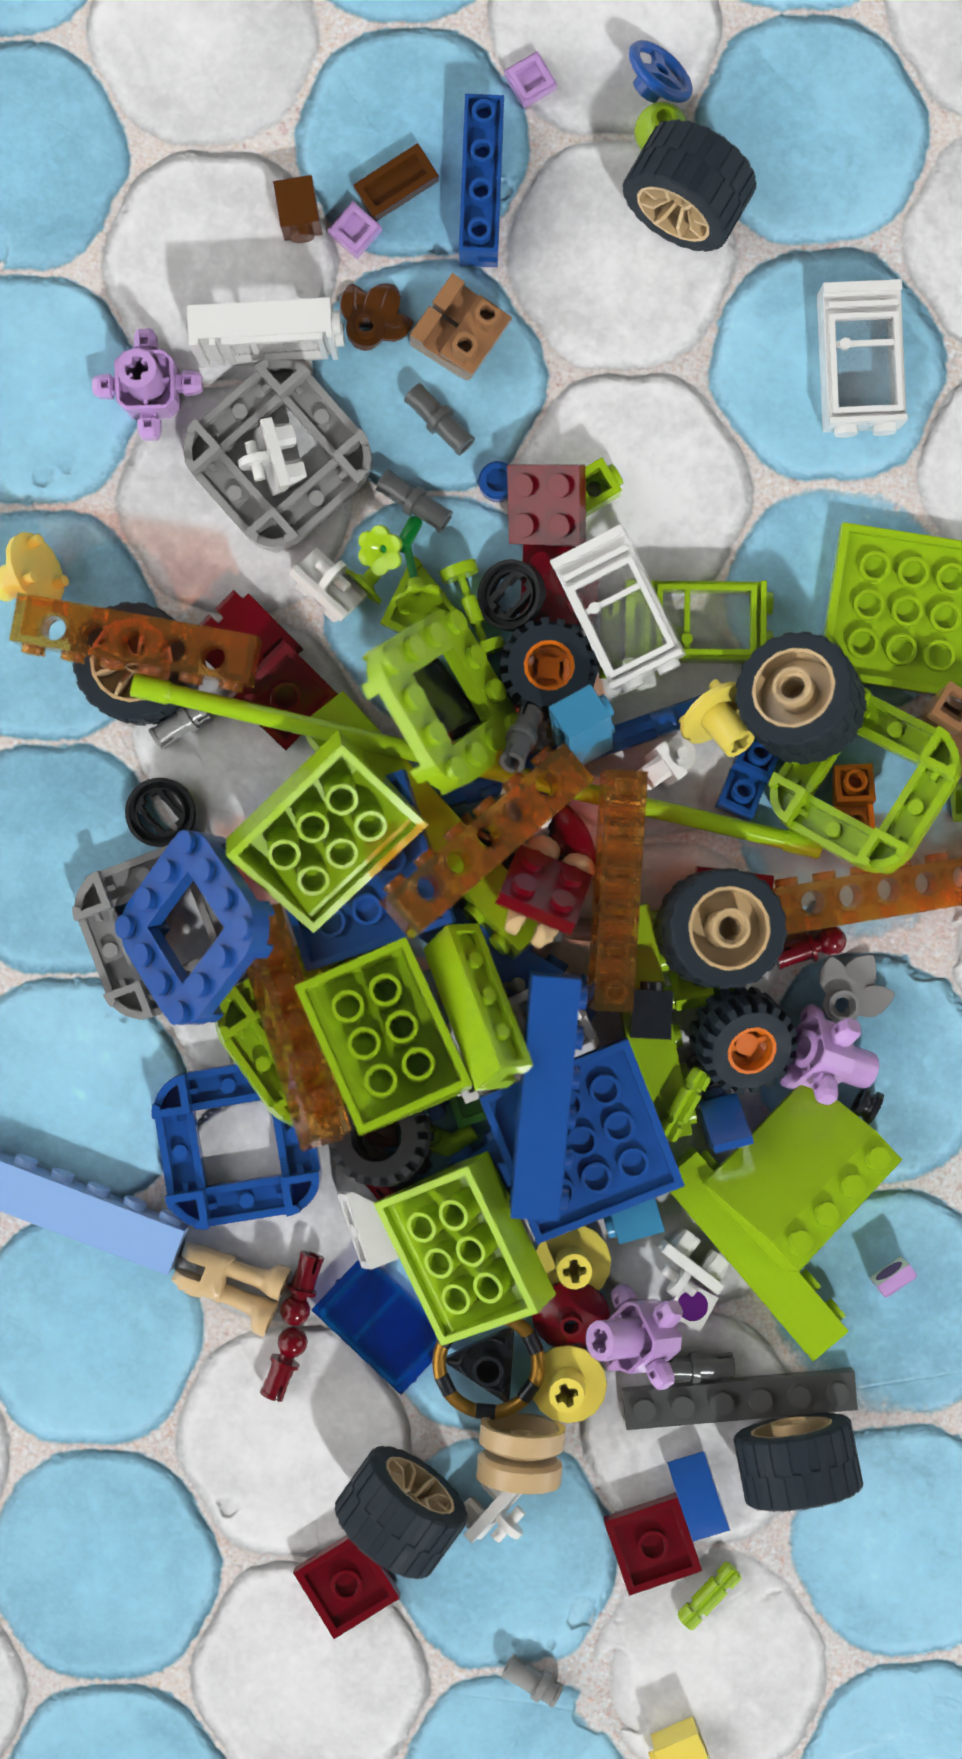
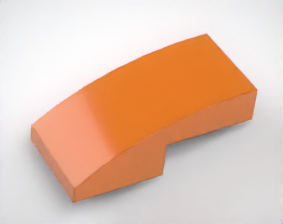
M873 763L834 765L832 769L833 807L874 829L873 804L876 801Z

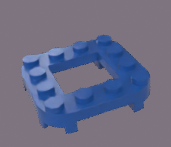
M181 830L169 843L128 901L123 915H120L115 922V932L119 938H122V943L128 957L168 1021L172 1025H202L205 1023H215L222 1018L224 1013L219 1005L255 958L267 959L274 945L267 944L269 937L268 916L275 915L270 901L257 900L233 862L226 857L225 837L210 833ZM194 880L224 929L188 976L165 939L166 934L171 929L165 919Z
M286 1062L302 1085L307 1081L298 1067ZM236 1064L181 1073L163 1085L155 1098V1102L152 1104L151 1116L152 1119H155L167 1192L164 1196L169 1211L172 1210L180 1220L194 1226V1229L206 1230L210 1229L211 1226L285 1214L286 1217L301 1212L313 1200L321 1184L322 1166L315 1123L294 1127L278 1120L272 1115L282 1174L207 1185L196 1111L261 1100Z

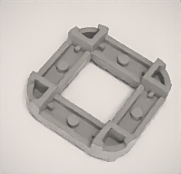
M265 359L254 366L256 371L200 421H197L195 418L186 430L188 433L184 442V461L195 479L251 542L271 552H280L292 548L303 541L353 497L369 479L373 469V461L369 441L363 430L359 429L314 379L305 365L299 361H268ZM284 404L331 457V460L277 508H274L226 454L260 425V419L268 418Z
M167 846L90 874L80 886L76 894L75 904L72 906L74 921L79 922L104 987V999L110 1007L115 1008L121 1014L138 1020L155 1017L162 1014V1011L128 957L122 943V938L116 935L115 922L120 916L118 907L128 903ZM193 880L190 884V889L211 944H213L224 927ZM202 957L182 964L188 976ZM254 960L236 984L241 982L252 970Z

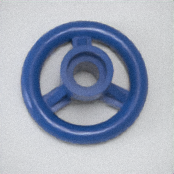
M638 40L631 44L628 57L633 70L637 74L633 85L644 99L655 103L662 97L671 102L683 103L691 97L693 91L691 79L681 63L671 53L647 40ZM640 53L651 55V64L643 63Z

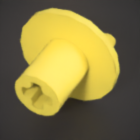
M21 532L12 537L6 548V564L0 566V600L9 602L23 596L28 602L39 608H50L61 601L64 587L69 585V580L63 575L58 559L52 549L44 542L43 537L40 534L34 535L33 533Z
M715 679L709 684L710 690L702 694L690 706L685 715L680 717L678 722L681 724V736L692 744H701L713 739L727 756L734 757L749 748L755 737L739 716V708L735 701L737 693L736 682L722 684L718 679Z
M582 1226L539 1243L535 1250L551 1284L561 1282L563 1286L569 1289H579L589 1284L599 1291L610 1274L611 1257L607 1244L597 1231L587 1226Z
M575 1345L555 1346L544 1353L545 1374L543 1382L533 1398L539 1410L552 1420L564 1423L583 1421L596 1413L604 1401L607 1388L605 1370L601 1363L595 1360L588 1350Z

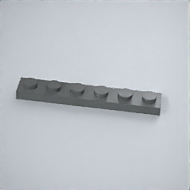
M852 1367L702 1380L697 1384H692L691 1381L672 1384L664 1390H657L653 1385L622 1387L626 1430L858 1410L855 1371Z

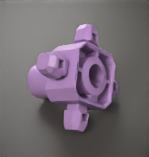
M150 328L138 329L134 335V349L123 351L114 361L115 377L109 373L92 378L94 396L114 400V396H116V401L123 411L133 420H137L138 433L143 441L159 440L162 434V421L160 418H172L180 410V393H183L184 396H193L203 392V377L201 373L182 370V374H179V369L174 360L164 350H159L157 336L153 329Z
M807 1005L800 1014L801 1024L795 1028L797 1035L794 1038L798 1042V1048L796 1051L791 1052L795 1057L792 1065L785 1066L784 1069L787 1073L782 1078L779 1077L780 1084L789 1089H795L800 1085L812 1088L815 1099L818 1103L824 1105H831L837 1100L839 1095L838 1084L841 1082L860 1089L870 1087L878 1075L879 1059L874 1052L853 1045V1042L861 1034L860 1023L852 1018H844L838 1023L826 1020L824 1012L819 1006Z
M628 1284L616 1286L611 1291V1299L617 1312L609 1319L597 1320L588 1327L586 1333L588 1352L595 1360L603 1361L606 1369L610 1372L622 1371L627 1374L647 1372L649 1380L657 1390L669 1388L675 1383L668 1361L680 1352L682 1336L676 1326L683 1314L679 1302L676 1300L662 1302L656 1299L638 1300L632 1287Z

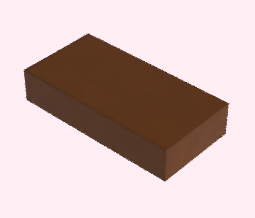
M417 143L353 184V188L369 215L377 222L439 182V175Z

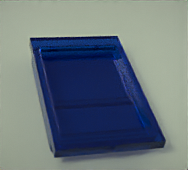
M358 1259L341 1278L335 1281V1284L311 1309L314 1314L400 1395L412 1383L416 1382L421 1373L432 1363L433 1351L438 1338L421 1303L382 1266L371 1270L361 1268Z

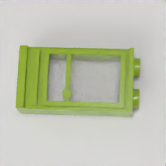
M626 579L623 590L638 583L637 580ZM651 581L686 653V656L679 659L680 663L744 664L757 647L760 648L767 643V640L773 638L772 630H767V615H772L774 602L773 592H767V581ZM641 588L625 596L623 630H625V651L623 653V662H631L667 644Z

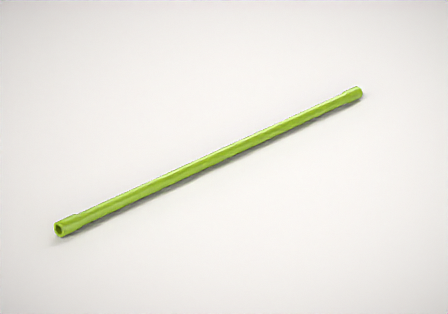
M138 673L134 674L132 680L131 697L160 704L182 706L325 741L340 730L359 749L419 763L406 739L173 684L168 680ZM497 762L479 776L497 782L780 848L785 852L818 859L823 849L790 829L783 830L524 768L521 772H518L516 768L515 773H510L500 766V762Z

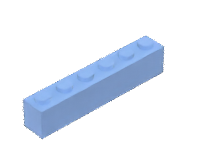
M0 1146L1 1212L165 1275L172 1271L190 1227L189 1224L180 1220L173 1211L161 1209L160 1212L149 1209L146 1207L147 1202L140 1198L125 1195L123 1199L110 1194L111 1189L106 1185L90 1181L88 1185L74 1180L75 1175L61 1168H52V1171L37 1166L39 1161L24 1154H16L13 1157L1 1152L2 1147Z

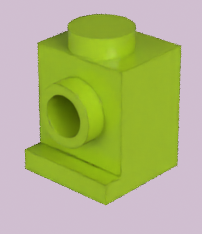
M603 457L585 467L586 488L589 485L595 484L601 490L598 496H590L586 490L587 518L619 498L622 493L620 486L624 482L617 468L613 464L607 466Z

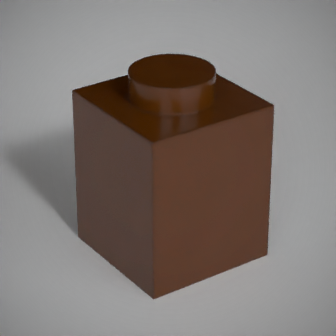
M312 175L273 181L280 227L284 240H292L294 243H306L313 240L314 236L323 235Z

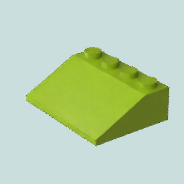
M338 730L226 838V857L314 933L426 828L428 824L370 758L346 735Z
M406 937L294 986L360 1136L433 1107L472 1089L473 1084Z
M800 1085L793 1089L751 1133L754 1144L736 1148L702 1185L781 1271L799 1272L899 1165L902 1158L876 1130L840 1101L836 1100L831 1105L818 1103L813 1089Z
M488 1151L449 1166L374 1203L377 1213L441 1346L537 1314L556 1295L521 1219L510 1217V1196Z

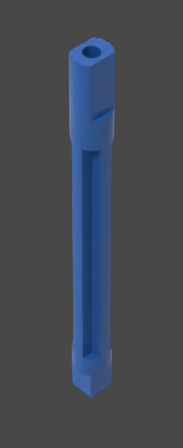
M701 695L614 725L615 732L612 734L613 749L594 760L680 731L681 724L678 722L680 717L685 715L690 706ZM557 746L528 755L524 767L553 775L571 769ZM478 777L474 781L447 794L441 795L440 790L438 789L437 791L444 802L450 808L465 803L469 805L501 794L503 787L511 785Z

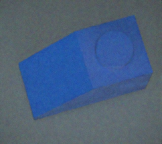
M719 1085L708 1087L705 1091L702 1090L703 1096L696 1107L705 1141L715 1154L754 1144L737 1093L732 1088L726 1091Z

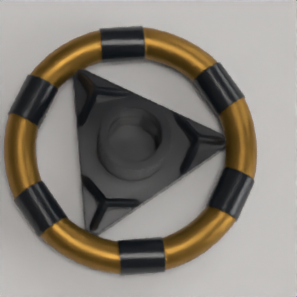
M524 1319L505 1324L508 1327L448 1356V1350L454 1342L441 1346L437 1339L432 1357L434 1380L442 1396L451 1406L475 1419L485 1417L495 1420L519 1412L532 1401L543 1382L545 1354L536 1331ZM514 1331H516L521 1336L530 1354L531 1371L529 1378L518 1394L510 1399ZM446 1363L504 1403H475L462 1396L456 1390L447 1372Z

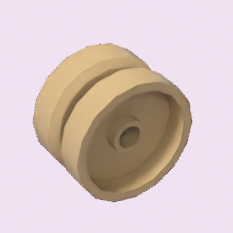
M517 1412L511 1416L495 1420L485 1417L481 1418L479 1444L485 1450L478 1454L476 1479L487 1487L508 1493L544 1494L557 1490L561 1487L563 1465L562 1461L556 1456L564 1451L565 1426L551 1418L530 1413Z

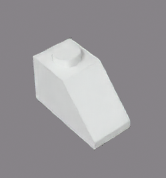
M344 1191L338 1193L337 1196L361 1268L371 1270L399 1259L374 1206L375 1202L355 1192Z

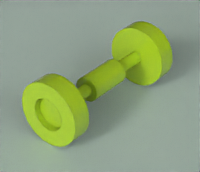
M468 559L452 564L439 571L442 583L451 584L459 582L464 596L461 602L470 626L474 625L480 641L478 644L484 649L486 655L490 656L502 651L505 645L503 636L486 638L481 623L484 621L479 603L476 595H471L466 578L479 572L476 560Z

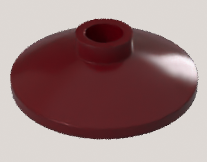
M564 802L551 804L547 808L552 815L548 826L550 830L548 837L556 841L560 847L559 857L563 860L569 854L580 853L589 857L594 865H596L594 842L581 817L572 807Z
M561 1282L552 1284L556 1295L539 1313L532 1315L533 1325L537 1334L553 1347L570 1344L587 1348L586 1333L591 1323L610 1318L606 1299L596 1288L589 1284L579 1289H569L563 1286ZM569 1320H573V1321H576L577 1323H576V1324H566L565 1322H567V1321H569Z

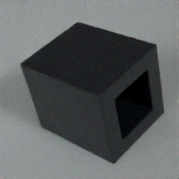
M640 981V988H630L628 1035L631 1038L671 1040L673 991L664 989V982Z

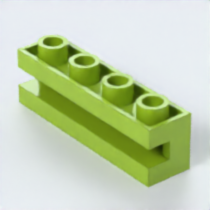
M479 923L447 924L423 948L474 1089L475 1091L508 1088L516 1081L514 1074L527 1072L534 1066Z

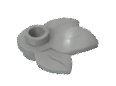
M862 955L855 957L845 966L834 957H829L820 970L819 983L825 993L822 1001L823 1012L830 1021L838 1023L844 1018L856 1020L858 1016L875 1017L890 1005L895 993L886 987L874 985L876 981L874 956ZM843 997L847 1000L848 1005L846 1010L838 1012L835 1008V1002Z

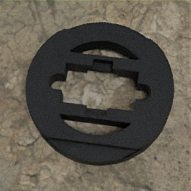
M514 559L503 560L491 566L483 575L477 591V601L483 618L492 626L506 631H515L517 628L522 629L525 623L531 620L534 621L546 598V587L540 573L533 566ZM504 577H506V579H505V580L500 584V586L496 589L498 583H499ZM527 578L524 584L527 589L521 595L522 598L507 612L500 611L498 613L501 607L498 602L505 595V590L509 586H513L518 579L524 581ZM529 602V604H528L527 608L524 610V612L521 613L520 615H518V613H519V612L525 607V605Z
M152 778L140 783L130 793L125 806V819L131 833L139 841L154 847L169 845L181 830L192 831L197 816L195 803L189 791L180 783L168 778ZM163 790L170 791L179 798L183 806V813ZM147 794H150L152 797L158 794L179 820L175 822L177 825L176 831H172L171 828L165 831L144 807L148 803L145 799ZM139 812L159 836L150 833L144 828L140 821Z

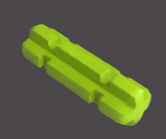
M694 1067L690 1070L685 1079L687 1081L686 1086H681L667 1111L669 1114L668 1118H663L661 1122L665 1136L671 1142L678 1140L683 1131L681 1128L682 1124H687L702 1097L699 1095L702 1090L705 1091L711 1081L709 1075L699 1068Z
M724 1562L716 1571L718 1575L716 1577L711 1576L691 1597L692 1603L686 1602L678 1611L679 1620L689 1630H694L703 1621L702 1615L708 1616L728 1594L726 1590L728 1588L733 1589L741 1581L740 1572L730 1562Z

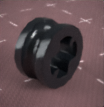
M871 1087L860 1089L853 1100L850 1110L857 1116H861L862 1120L869 1125L881 1108L884 1094L879 1091L872 1093Z

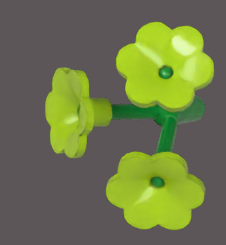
M417 516L409 517L399 536L390 534L388 528L382 524L374 526L371 531L362 532L358 538V543L361 547L358 558L362 565L369 568L363 575L357 574L348 568L344 572L368 594L367 598L379 605L382 600L376 594L374 585L389 569L393 570L401 565L402 557L400 552L404 553L410 579L407 581L408 587L405 592L399 593L394 597L395 605L398 606L399 612L402 614L413 612L424 614L429 612L433 606L443 602V596L439 593L438 586L433 584L424 586L422 578L417 575L411 548L423 525L422 520Z

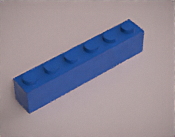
M530 971L524 1042L534 1066L520 1075L509 1197V1213L511 1218L559 1222L560 1210H567L569 1185H563L564 1170H571L573 1146L567 1145L568 1130H575L576 1106L570 1105L571 1091L578 1090L580 1083V1066H574L575 1050H582L584 1040V1026L578 1025L579 1010H586L588 987L581 985L582 979L576 974Z

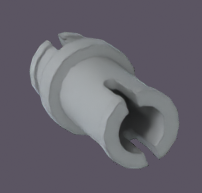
M179 706L176 708V713L156 726L151 727L149 733L155 743L164 750L187 732L191 731L194 733L199 730V724L211 718L210 713Z
M514 1654L509 1658L501 1678L507 1679L530 1693V1699L538 1703L541 1700L551 1708L557 1703L564 1686L561 1682L559 1683L551 1678L552 1673L545 1669L540 1672L517 1658Z

